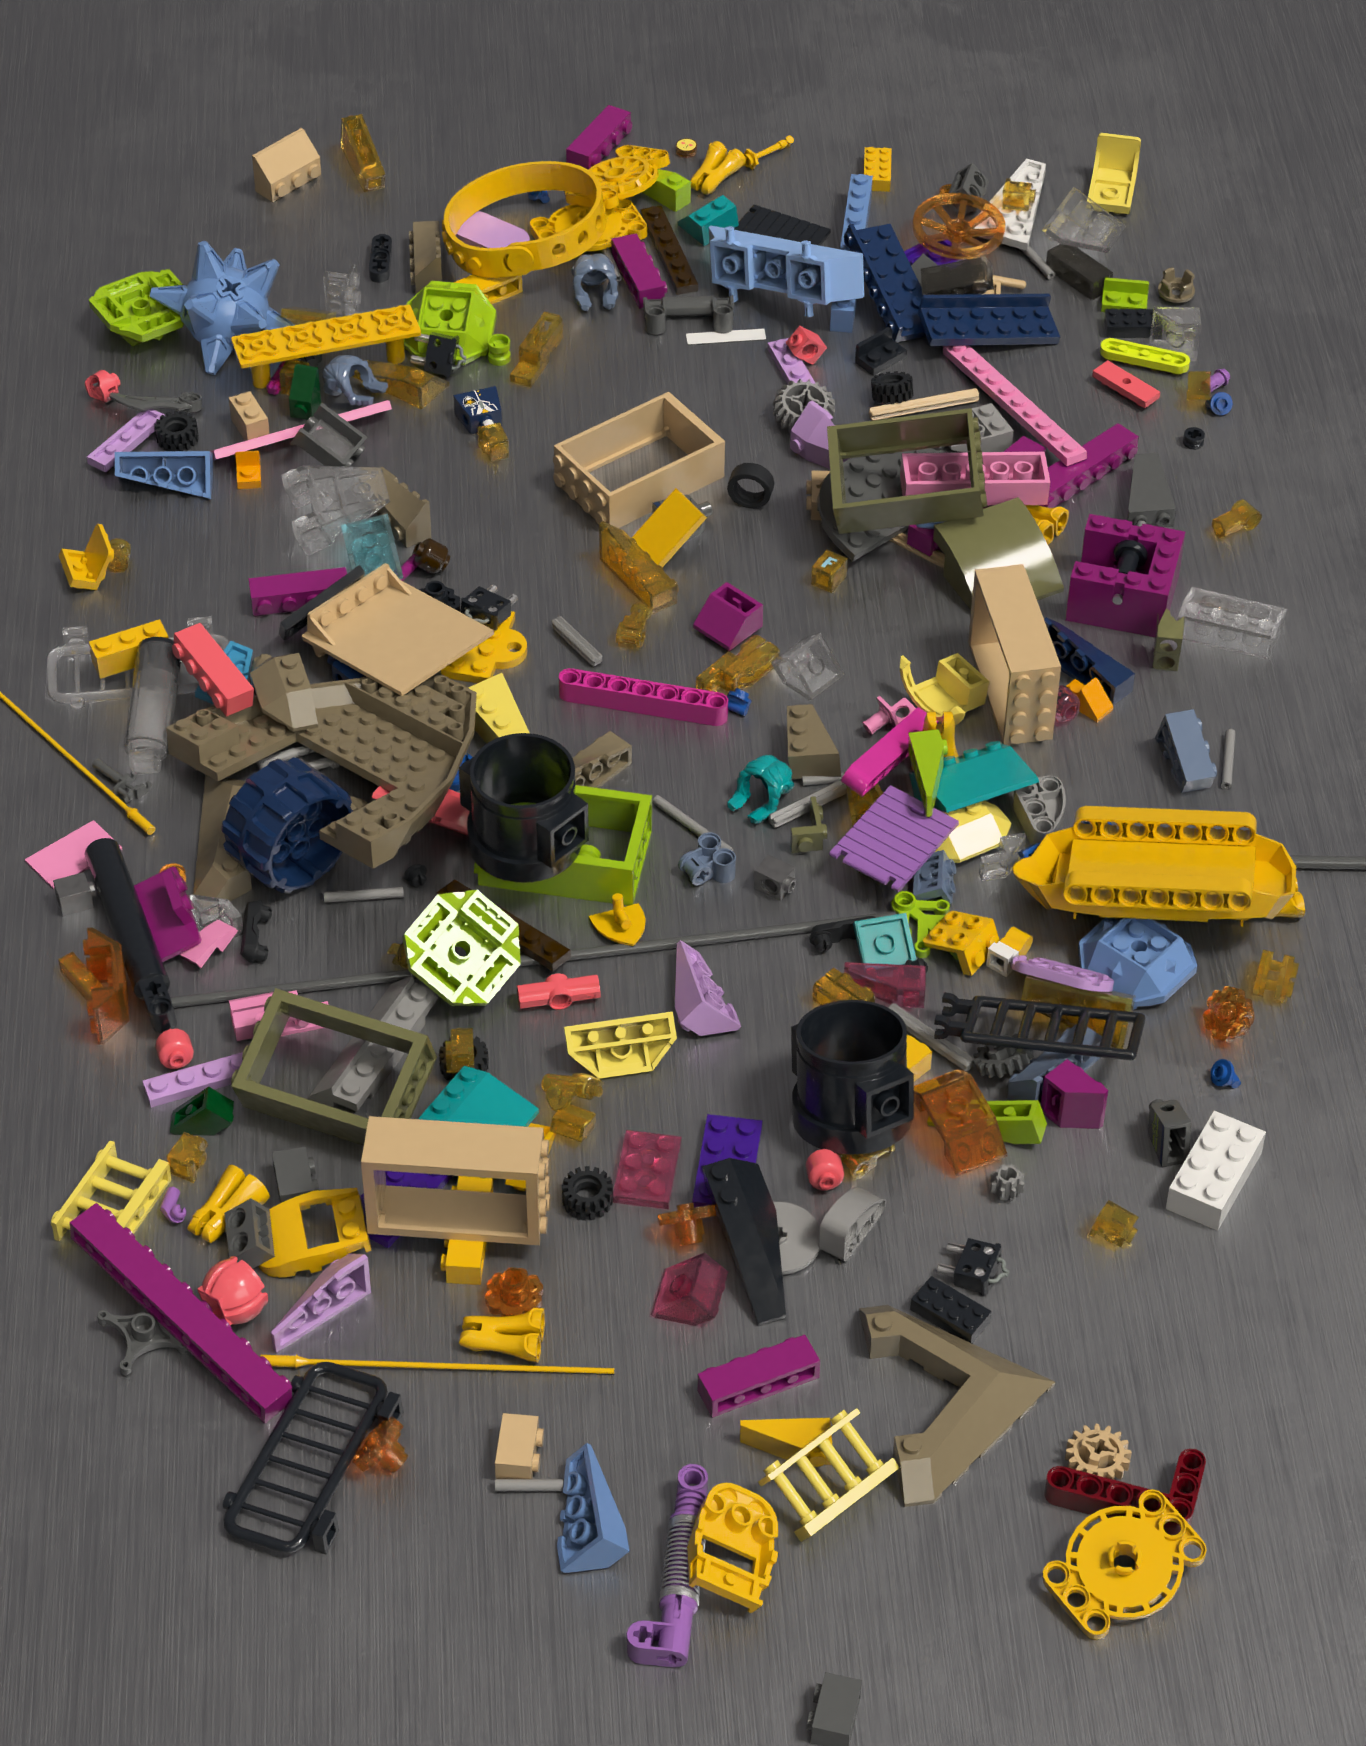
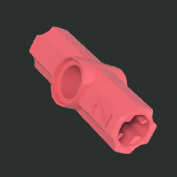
M553 974L547 977L545 982L517 985L520 1009L549 1005L553 1009L561 1010L569 1007L573 1001L601 998L598 975L568 978L564 974Z

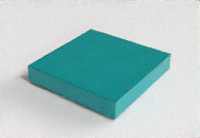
M906 913L854 921L853 927L864 975L905 968L907 960H917Z

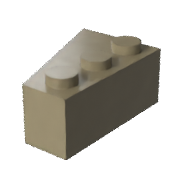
M813 705L787 706L788 763L792 770V779H802V776H841L839 752Z

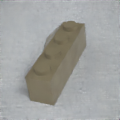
M439 221L413 222V231H409L411 286L415 285L416 294L431 281H442Z
M384 467L358 476L357 494L362 501L364 500L369 505L371 512L377 514L382 524L393 532L397 541H401L406 548H409L418 542L432 538L430 502L428 500H420V494L416 491L409 492L408 485L404 482L399 484L397 477Z
M611 731L602 737H598L594 743L579 751L573 757L575 784L600 788L632 764V745Z

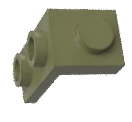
M816 796L810 797L809 814L812 826L791 828L790 847L792 853L823 850V840L827 839V826L821 823L823 821L822 805H817Z

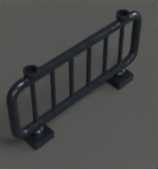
M320 1362L311 1366L304 1377L299 1375L293 1377L291 1385L294 1394L237 1494L229 1491L224 1497L223 1509L227 1510L223 1519L224 1528L229 1535L237 1539L277 1552L292 1553L303 1548L311 1536L315 1551L327 1554L339 1532L336 1513L326 1510L332 1496L374 1420L378 1419L380 1432L392 1435L404 1413L401 1395L393 1392L388 1394L387 1385L381 1378L336 1363ZM326 1373L370 1386L376 1390V1394L369 1404L312 1385L319 1375ZM310 1391L367 1410L358 1426L355 1427L299 1408ZM297 1414L354 1433L345 1450H341L286 1431ZM286 1438L340 1455L341 1457L330 1474L273 1456V1453L281 1439ZM272 1461L328 1480L317 1498L259 1478L268 1462ZM255 1485H259L315 1504L305 1522L245 1502ZM243 1508L299 1526L301 1529L293 1540L284 1541L241 1527L236 1524V1518Z

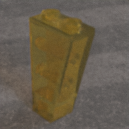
M351 115L341 118L340 146L363 191L367 192L385 188V172L363 115Z

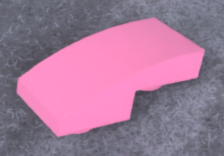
M216 920L199 932L202 939L200 944L179 955L186 961L202 968L215 949L221 952L224 951L238 930L220 920Z

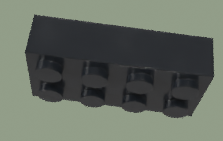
M1105 309L1106 338H1163L1164 322L1162 309Z
M933 1276L913 1296L910 1305L912 1312L946 1332L972 1344L991 1322V1310Z

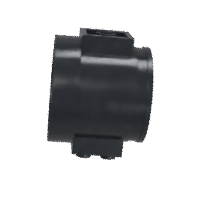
M531 733L505 735L485 744L474 757L465 761L459 767L460 803L470 811L467 820L469 851L476 864L490 875L502 880L521 883L542 881L554 877L566 870L575 861L581 846L589 841L588 803L576 795L575 764L568 750L557 741ZM516 803H536L531 805H511Z
M840 1000L812 1009L802 1017L798 1024L791 1026L792 1072L797 1076V1082L792 1091V1121L799 1136L812 1146L819 1149H828L838 1154H866L894 1145L909 1131L912 1120H914V1074L907 1068L906 1024L896 1012L886 1006L870 1001Z

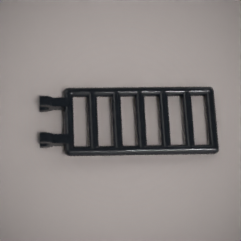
M944 992L942 1002L949 1003L952 1007L944 1006L942 1015L936 1014L934 1025L943 1026L945 1029H936L934 1039L956 1036L960 1037L961 1041L965 1043L1133 1061L1137 1056L1146 1017L1143 1013L987 996H975L972 1000L959 999L952 993ZM981 1007L997 1008L989 1034L973 1033ZM1008 1010L1024 1011L1017 1037L1000 1036ZM1035 1012L1051 1014L1044 1040L1028 1039ZM956 1013L967 1014L965 1022L951 1021L948 1017H952ZM1062 1015L1079 1017L1072 1043L1055 1041ZM1090 1018L1106 1020L1099 1046L1083 1045ZM1117 1021L1133 1023L1127 1049L1110 1047Z

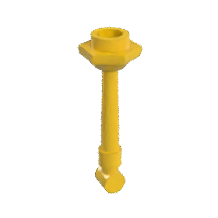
M787 136L784 140H780L758 153L746 149L743 154L746 157L744 166L754 170L759 164V158L777 150L790 147L794 142V138Z

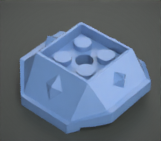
M1105 917L1079 941L1078 945L1081 968L1108 975V977L1114 980L1112 991L1094 992L1124 1011L1134 1010L1138 1006H1152L1165 1003L1197 972V963L1191 944L1170 931L1165 924L1157 923L1153 919Z

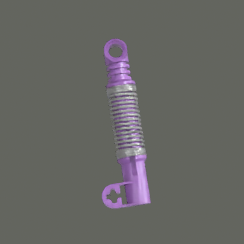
M688 1464L682 1467L678 1473L675 1512L670 1516L668 1523L663 1576L661 1578V1591L659 1595V1608L662 1611L661 1622L637 1621L627 1631V1654L633 1662L638 1664L681 1667L687 1664L692 1620L693 1615L698 1610L701 1589L697 1585L694 1587L689 1586L687 1546L699 1508L708 1495V1473L705 1468L697 1464ZM702 1538L701 1544L703 1545V1552H705L706 1540ZM653 1640L659 1641L658 1647H653Z

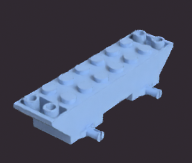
M709 226L712 283L728 288L729 296L733 295L734 302L738 301L737 289L751 290L754 287L786 293L787 298L797 299L804 304V316L812 317L814 316L813 304L827 305L830 302L864 297L862 253L811 244V241L807 240L797 242L734 230L732 226L725 228Z

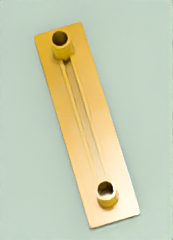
M399 305L387 309H377L365 313H355L343 317H333L321 321L241 334L231 337V341L240 367H251L253 386L258 389H264L269 381H271L270 363L385 342L387 361L392 364H399L405 359L404 339L421 336V330L411 305Z

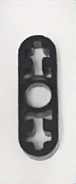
M379 234L372 238L369 277L376 283L385 282L390 277L392 238L386 234Z

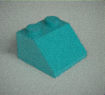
M724 195L710 201L677 221L682 229L703 246L709 244V226L722 228L729 226L735 228L739 226L737 207Z

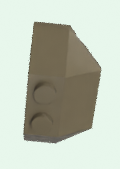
M299 653L268 658L250 672V678L263 713L275 721L286 725L292 732L318 727L312 689Z

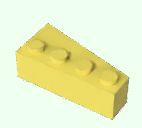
M502 673L468 687L477 692L475 731L486 744L505 735L529 733Z

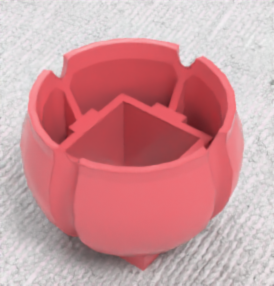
M235 1256L219 1261L211 1267L204 1277L202 1286L197 1289L201 1300L206 1301L212 1308L213 1313L219 1319H225L230 1326L251 1321L260 1314L268 1303V1294L261 1292L265 1286L259 1276L245 1261L237 1262L238 1258Z

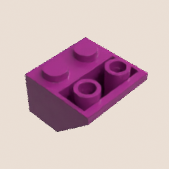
M726 582L709 595L693 624V628L730 651L763 627V604Z
M1066 1059L1044 1076L1041 1108L1043 1114L1060 1128L1100 1129L1104 1125L1109 1090L1102 1083L1086 1074L1081 1067Z

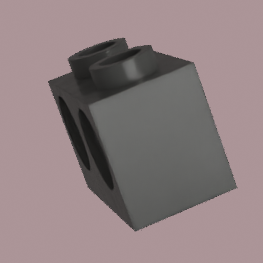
M971 163L956 173L947 199L963 216L969 212L974 213L982 205L981 201L987 192L986 188L989 180Z
M250 1198L224 1213L225 1232L228 1243L227 1254L229 1258L235 1256L238 1258L237 1262L243 1260L253 1269L275 1257L270 1210Z

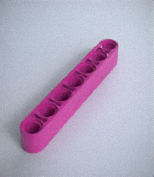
M573 668L564 669L559 673V696L567 702L711 726H721L728 720V698L723 693Z
M917 707L847 769L841 782L863 797L909 756L908 733L922 731L924 718L927 713L920 707Z

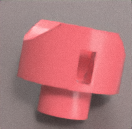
M100 370L86 379L85 388L90 397L108 403L113 400L109 397V394L112 392L118 393V387L121 383L115 373L109 374L105 370Z

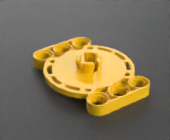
M624 145L615 150L616 158H611L592 166L589 171L598 178L601 184L605 209L615 208L619 205V200L635 196L651 187L659 176L658 169L670 164L668 151ZM564 191L568 204L593 207L595 204L586 196Z
M621 199L617 207L606 209L607 223L605 231L600 239L585 252H594L612 247L611 238L636 233L640 240L647 237V223L632 201ZM570 204L555 211L549 219L545 217L533 218L530 221L531 235L537 240L560 233L582 220L592 207ZM584 231L579 234L578 243L583 241ZM556 244L552 249V253L554 255L560 254L564 249V245Z
M1151 1489L1140 1495L1138 1508L1132 1506H1113L1101 1509L1086 1517L1076 1527L1069 1539L1066 1563L1058 1560L1051 1561L1044 1567L1043 1584L1082 1632L1090 1639L1099 1640L1108 1634L1110 1618L1137 1620L1151 1616L1163 1609L1173 1599L1180 1587L1184 1566L1197 1567L1204 1562L1207 1551L1206 1545L1160 1491ZM1149 1498L1157 1499L1161 1504V1508L1156 1512H1150L1143 1505L1145 1500ZM1114 1513H1126V1516H1115L1111 1518H1107L1106 1515ZM1132 1514L1139 1515V1518L1132 1517ZM1099 1518L1100 1522L1093 1525L1088 1531L1084 1529L1089 1523ZM1169 1521L1176 1522L1181 1527V1531L1176 1535H1169L1163 1529L1164 1524ZM1079 1535L1082 1540L1079 1544L1078 1552H1072L1073 1544ZM1193 1544L1199 1547L1201 1555L1195 1559L1188 1558L1183 1552L1187 1545ZM1120 1555L1130 1556L1135 1561V1569L1119 1565L1114 1567V1559ZM1053 1569L1061 1570L1065 1574V1580L1061 1583H1053L1049 1580L1048 1573ZM1178 1574L1171 1590L1168 1589L1171 1576ZM1072 1593H1079L1084 1596L1085 1603L1080 1607H1073L1068 1603L1067 1598ZM1161 1597H1164V1599L1160 1603L1150 1608V1606L1156 1603ZM1142 1610V1611L1136 1612V1613H1123V1612H1135V1611ZM1097 1616L1103 1619L1105 1627L1100 1631L1091 1630L1087 1625V1621L1091 1617Z

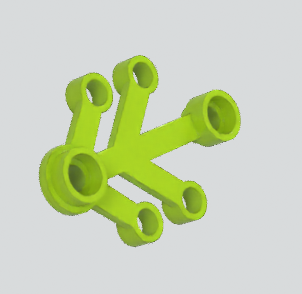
M901 891L892 899V910L897 914L906 913L908 924L909 916L918 922L917 942L914 946L915 955L919 958H926L930 955V947L924 946L923 939L928 935V931L930 932L950 911V903L943 899L937 901L916 900L911 892ZM922 911H934L935 915L924 914ZM950 952L953 958L959 960L957 953Z

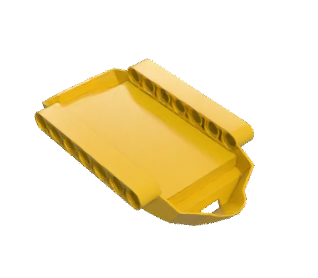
M1082 806L1075 813L1073 827L1046 834L1032 856L1017 861L1012 868L1016 879L1047 910L1054 908L1073 912V919H1076L1077 913L1100 915V917L1198 922H1208V919H1241V927H1243L1244 918L1264 917L1273 919L1295 894L1296 865L1284 845L1256 834V818L1248 812ZM1081 821H1089L1090 824H1083ZM1108 822H1115L1116 825H1110ZM1134 823H1141L1143 826H1136ZM1161 824H1168L1169 827H1162V826H1160V825H1161ZM1194 825L1196 828H1188L1187 826ZM1220 826L1222 829H1215L1213 827ZM1241 827H1247V828H1249V830H1245V831H1244V830H1241V829H1239V828H1241Z

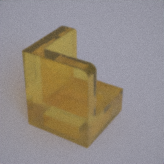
M1212 371L1188 372L1187 400L1211 399Z

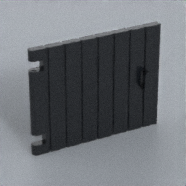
M752 205L749 209L750 212H747L739 221V226L734 228V230L797 242L807 240L811 241V244L819 246L823 244L831 233L829 228L783 213L781 214L777 211H771L758 205Z

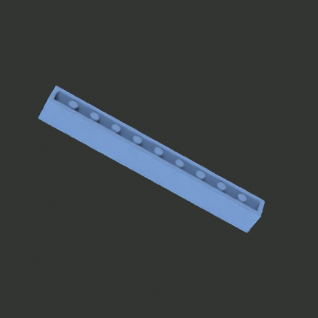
M851 174L840 245L841 250L850 251L849 247L844 243V234L849 224H854L856 230L865 229L868 226L873 176ZM857 299L832 302L830 331L853 332Z

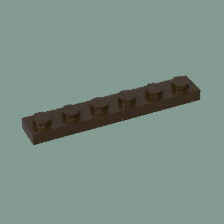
M662 206L640 209V215L647 223V232L676 294L697 292L698 282Z
M454 879L436 892V895L465 892L472 889ZM496 905L519 924L520 952L551 971L556 970L571 958V950Z

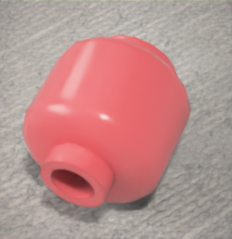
M166 1030L156 1040L155 1048L160 1063L166 1068L180 1069L191 1062L194 1050L191 1039L184 1030Z
M820 1149L811 1153L807 1158L806 1171L809 1183L814 1188L828 1191L841 1184L844 1178V1170L841 1157L837 1153L828 1149Z

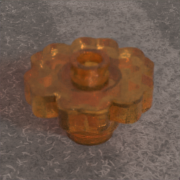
M1225 986L1222 991L1215 990L1207 1000L1209 1009L1204 1012L1203 1017L1205 1028L1212 1030L1213 1038L1225 1042H1232L1235 1038H1243L1254 1022L1253 1003L1251 999L1245 998V991Z
M694 1203L677 1205V1211L657 1215L659 1226L674 1224L676 1239L680 1240L681 1246L703 1242L702 1235L705 1233L702 1219L717 1216L715 1205L694 1208Z
M511 1267L504 1271V1273H495L492 1279L486 1283L485 1304L493 1315L501 1314V1317L514 1316L526 1313L533 1308H542L543 1284L537 1275L528 1276V1272L524 1268Z
M393 1416L387 1421L384 1420L365 1437L352 1463L363 1472L369 1467H374L376 1464L385 1471L396 1472L408 1458V1454L404 1451L405 1447L397 1441L401 1435L400 1431L403 1425Z

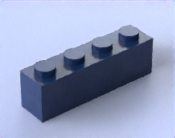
M1047 617L1044 618L1062 672L1084 685L1096 677L1112 705H1115L1133 692L1134 672L1061 623Z

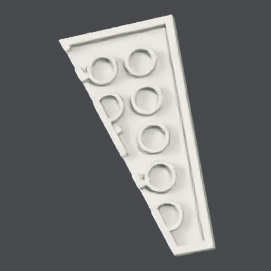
M1026 158L968 226V234L1027 251L1045 177L1046 164Z

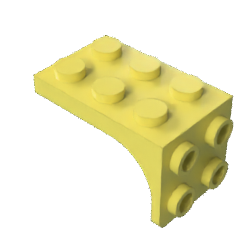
M1100 133L1098 135L1086 209L1130 214L1141 147V139L1139 137Z

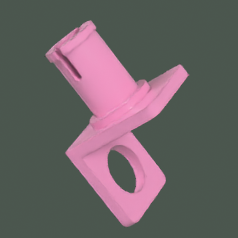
M879 695L876 698L879 704V711L866 721H863L862 724L865 730L872 736L885 724L890 723L895 727L906 718L896 716L898 709L908 708L910 714L916 708L906 698L901 699L891 707Z

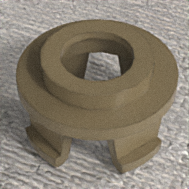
M1168 268L1163 271V279L1159 283L1158 293L1169 302H1187L1195 294V287L1193 285L1195 276L1190 270L1186 269L1183 277L1178 278L1175 277L1174 268ZM1172 290H1179V295L1172 294Z

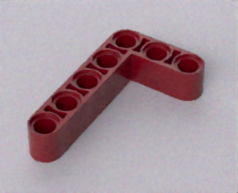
M1192 1448L1185 1449L1179 1455L1170 1493L1161 1492L1190 1526L1206 1465L1204 1454ZM1056 1466L1047 1473L1044 1496L1052 1505L1091 1515L1101 1509L1113 1506H1132L1138 1508L1140 1495L1151 1489L1063 1466ZM1149 1498L1143 1503L1146 1509H1150L1148 1510L1150 1512H1156L1161 1508L1160 1502L1154 1498ZM1114 1513L1106 1516L1107 1518L1126 1516V1513ZM1132 1514V1517L1139 1518V1515ZM1169 1521L1163 1526L1164 1531L1169 1535H1176L1181 1531L1179 1524L1173 1521Z

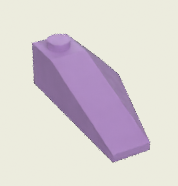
M814 401L808 402L791 429L790 449L793 452L799 454L805 460L829 469L827 426H835L831 421L833 419L831 414Z
M680 940L677 943L675 985V1010L679 1018V1025L688 1032L691 1030L699 1036L738 1030L741 1024L732 1004L728 1003L726 1005L721 998L724 991L710 978L713 974L698 951Z
M348 1254L341 1259L333 1261L324 1269L271 1331L272 1346L276 1353L371 1293L368 1257L365 1254Z

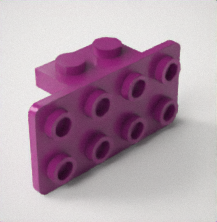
M170 867L134 885L162 962L201 943L202 939L192 912L194 906L185 892L188 890L187 885L176 867Z

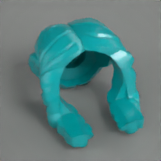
M763 755L750 761L743 771L739 772L737 789L733 797L727 802V807L733 812L742 808L751 796L749 782L751 776L753 775L755 778L761 779L765 788L768 789L769 801L747 815L752 824L761 823L768 818L769 814L777 811L781 795L792 791L795 785L792 781L791 768L772 755Z

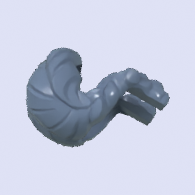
M604 254L581 255L571 268L574 299L582 311H588L592 303L588 294L583 290L581 282L587 286H597L609 279L607 288L603 292V307H606L608 310L614 308L616 299H618V283L614 271L615 265Z
M353 355L336 356L322 370L323 390L325 393L332 396L344 393L351 405H372L374 397L355 395L352 391L349 378L355 374V370L359 371L365 389H369L372 393L386 392L388 383L380 382L374 377L367 361Z

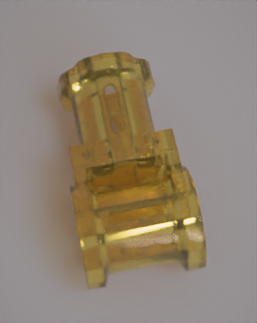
M637 602L631 606V615H625L623 621L619 623L616 643L626 642L641 648L647 632V620L651 618L652 610L647 604Z
M895 1145L872 1153L838 1155L841 1157L842 1163L850 1170V1175L854 1179H859L866 1175L870 1169L877 1166V1159L879 1157L895 1152Z

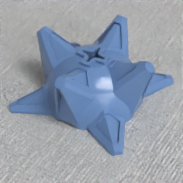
M207 241L199 242L191 281L187 285L151 288L150 292L151 298L178 313L193 337L200 342L205 372L211 375H216L230 354L235 351L231 337L296 325L269 307L268 297L280 266L275 259H271L247 269L243 251L238 248H234L226 259L222 261Z

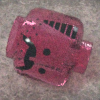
M1060 685L1055 721L1063 723L1077 717L1080 710V699L1068 687Z

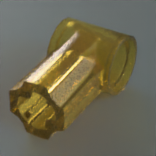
M1241 499L1233 505L1231 511L1213 519L1212 527L1219 538L1226 537L1242 528L1247 530L1254 529L1260 523L1262 514L1246 500Z

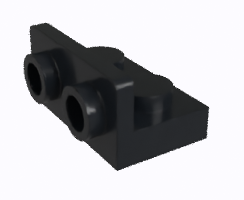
M890 327L877 332L856 345L855 363L873 376L907 358V350L892 340V329Z

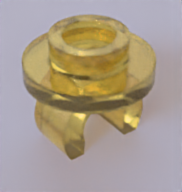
M391 944L387 953L395 955L392 963L408 969L404 944Z

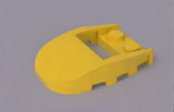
M358 1189L315 1190L270 1208L275 1257L258 1267L263 1273L271 1277L295 1276L297 1271L310 1270L311 1273L322 1271V1266L362 1248H365L366 1253L372 1251ZM326 1203L327 1206L332 1205L339 1242L308 1249L301 1211L310 1209V1205Z
M720 1483L714 1486L699 1508L687 1546L689 1586H700L748 1608L747 1612L753 1613L762 1606L763 1601L759 1597L761 1592L769 1586L772 1577L770 1572L772 1566L777 1562L778 1552L774 1550V1539L778 1537L777 1517L771 1505L763 1497L733 1483ZM702 1538L752 1560V1572H747L703 1552Z

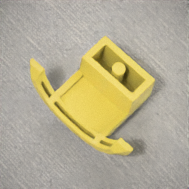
M959 653L939 660L936 677L915 685L911 674V662L903 655L901 656L900 675L906 692L915 705L926 713L928 711H936V719L939 721V724H941L943 711L952 712L955 725H957L964 719L967 711L985 704L989 680Z

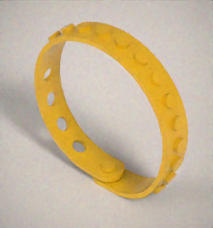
M527 162L489 172L464 186L447 204L444 219L442 220L443 231H441L447 253L467 273L488 278L522 276L530 271L542 270L568 262L590 249L605 231L607 214L601 184L598 178L586 168L566 162ZM546 190L568 191L586 196L595 203L589 213L578 223L560 233L542 239L515 242L501 248H480L468 245L456 237L462 224L474 213L498 200L517 194ZM584 231V239L581 243H578L579 234ZM556 244H563V251L558 255H554L552 253L553 247Z

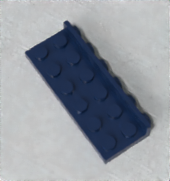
M849 224L844 234V243L851 252L863 254L864 282L869 289L870 298L875 301L878 314L883 318L886 328L890 327L892 329V339L895 342H902L926 337L918 315L921 298L925 294L891 224L856 230L854 224Z
M1050 294L923 295L918 309V315L930 346L1058 344L1060 340L1059 332L1048 307L1051 300Z

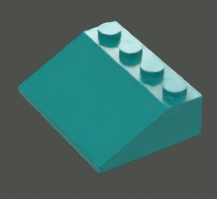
M993 741L985 744L986 748L980 750L976 748L965 750L962 752V756L944 757V766L934 808L948 813L1039 783V779L1011 746L1001 744L1000 741ZM914 771L909 772L914 798L922 801Z
M463 1066L418 1119L528 1127L539 1114V1108L490 1073Z

